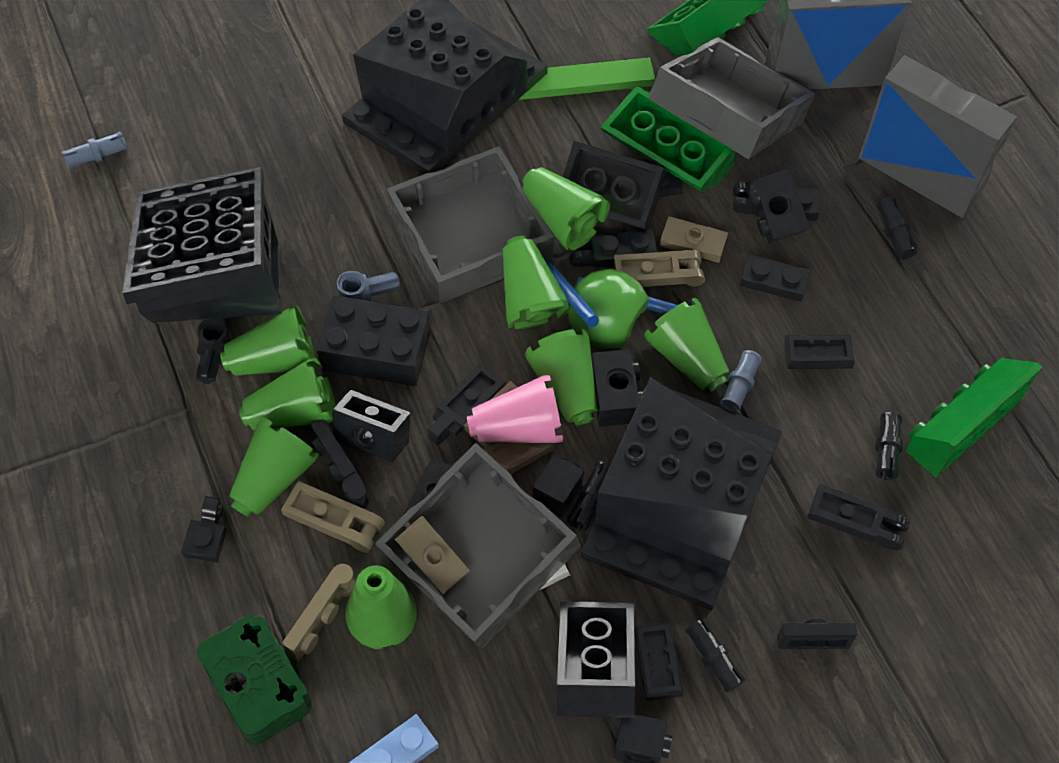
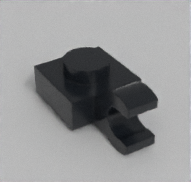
M206 496L202 506L201 521L190 520L181 550L184 557L218 563L227 532L225 525L218 524L224 507L219 504L220 498Z

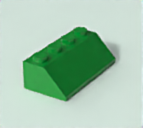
M687 0L648 27L647 30L651 36L676 56L689 55L696 51L699 46L717 37L723 39L728 29H734L746 22L745 17L762 11L765 8L764 4L769 0Z
M638 86L632 90L601 126V131L656 165L663 167L699 191L717 186L734 166V150L649 100L650 93Z
M1000 358L991 367L988 364L984 365L974 376L975 381L970 386L964 383L952 396L954 400L950 404L941 403L930 416L932 419L927 424L922 421L914 427L909 434L911 441L906 452L937 478L1022 401L1043 367L1037 362Z

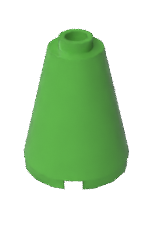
M543 167L531 169L523 178L524 194L559 243L567 250L568 248L572 251L577 250L585 245L596 234L597 231L593 227L598 220L604 223L607 218L610 203L603 196Z
M523 235L509 239L507 245L502 249L508 328H511L513 325L515 329L531 328L548 323V318L554 313L557 314V318L567 314L571 309L570 304L534 241L526 239Z
M692 299V306H688L686 302L679 304L654 322L658 328L653 333L649 329L645 332L644 338L702 391L710 389L711 392H714L728 382L725 377L729 374V369L698 299Z
M298 306L285 309L281 314L273 316L224 345V352L220 353L224 369L226 371L231 370L234 376L281 373L290 371L308 359L316 358L311 336H307L304 328L307 324Z
M574 329L558 332L539 340L540 347L532 351L531 346L527 348L525 352L526 359L537 377L550 376L551 381L546 383L545 387L546 389L553 387L557 407L565 420L569 423L574 422L575 426L593 421V415L598 412L590 341L586 330L581 329V335H576Z
M311 358L244 398L243 406L239 407V414L245 426L249 425L252 430H255L262 418L272 421L270 426L274 429L308 426L318 420H324L326 424L333 422L332 413L336 407L335 398L328 378L320 377L317 371L323 368L318 359Z
M262 418L256 426L229 494V497L234 500L231 507L246 517H249L251 513L259 515L300 477L319 456L318 453L312 452L313 449L286 429L281 427L276 431L270 426L272 421L266 418Z
M370 566L358 575L346 606V623L351 635L364 646L373 649H383L382 647L390 645L396 646L412 633L417 622V605L411 592L389 570L382 566Z

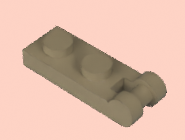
M697 250L614 255V269L628 273L642 287L687 284L688 286L696 287L705 282L704 271L700 269L702 263L701 254ZM684 265L687 269H680L679 266Z
M300 481L297 482L281 509L284 516L346 542L363 553H369L374 544L372 539L375 533H379L385 524L384 519L380 516ZM355 522L364 525L361 532L352 529Z
M339 564L332 569L283 640L282 646L286 656L299 663L304 654H310L315 648L319 639L318 633L324 624L329 625L334 620L339 610V602L343 597H349L352 593L355 580L349 565Z

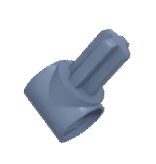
M346 271L337 279L339 296L372 301L371 296L395 291L400 288L399 278L395 272L366 278V275L360 272Z

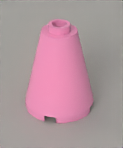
M541 376L472 408L473 415L467 416L470 436L477 435L479 442H563V435H555V429H558L561 424L553 387L548 389L545 387V384L551 381L550 376Z

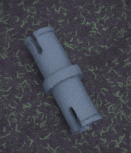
M119 131L98 140L91 138L87 140L86 144L61 151L68 169L71 170L74 167L91 161L97 163L102 161V157L127 150L124 137H121L122 133Z
M752 350L743 351L736 370L732 371L728 377L729 385L720 402L722 409L733 413H739L741 410V405L747 392H750L754 386L755 381L753 378L762 361V357L757 352Z

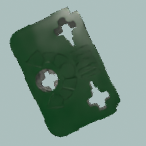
M252 613L246 615L228 628L205 639L198 646L197 655L248 743L252 745L263 743L304 718L310 712L312 703L305 685L297 676L291 662L261 615L256 618ZM255 635V637L258 639L260 648H257L255 643H252L251 640H249L251 636ZM240 684L243 686V690L236 693L233 687ZM282 689H285L286 693L294 698L293 702L288 703L283 698Z

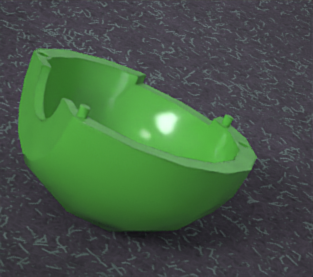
M615 269L595 271L581 279L574 287V290L599 317V323L595 327H589L571 305V309L568 312L569 323L576 335H581V329L586 330L590 346L603 350L622 348L631 336L635 321L646 310L649 298L642 285L628 273Z

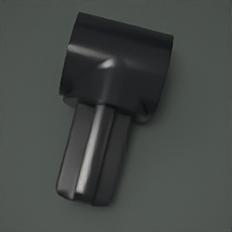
M218 318L204 320L197 329L199 338L197 353L200 355L196 379L204 384H210L216 380L221 360L220 353L224 352V345L231 341L226 324ZM219 337L217 340L210 341L213 338Z

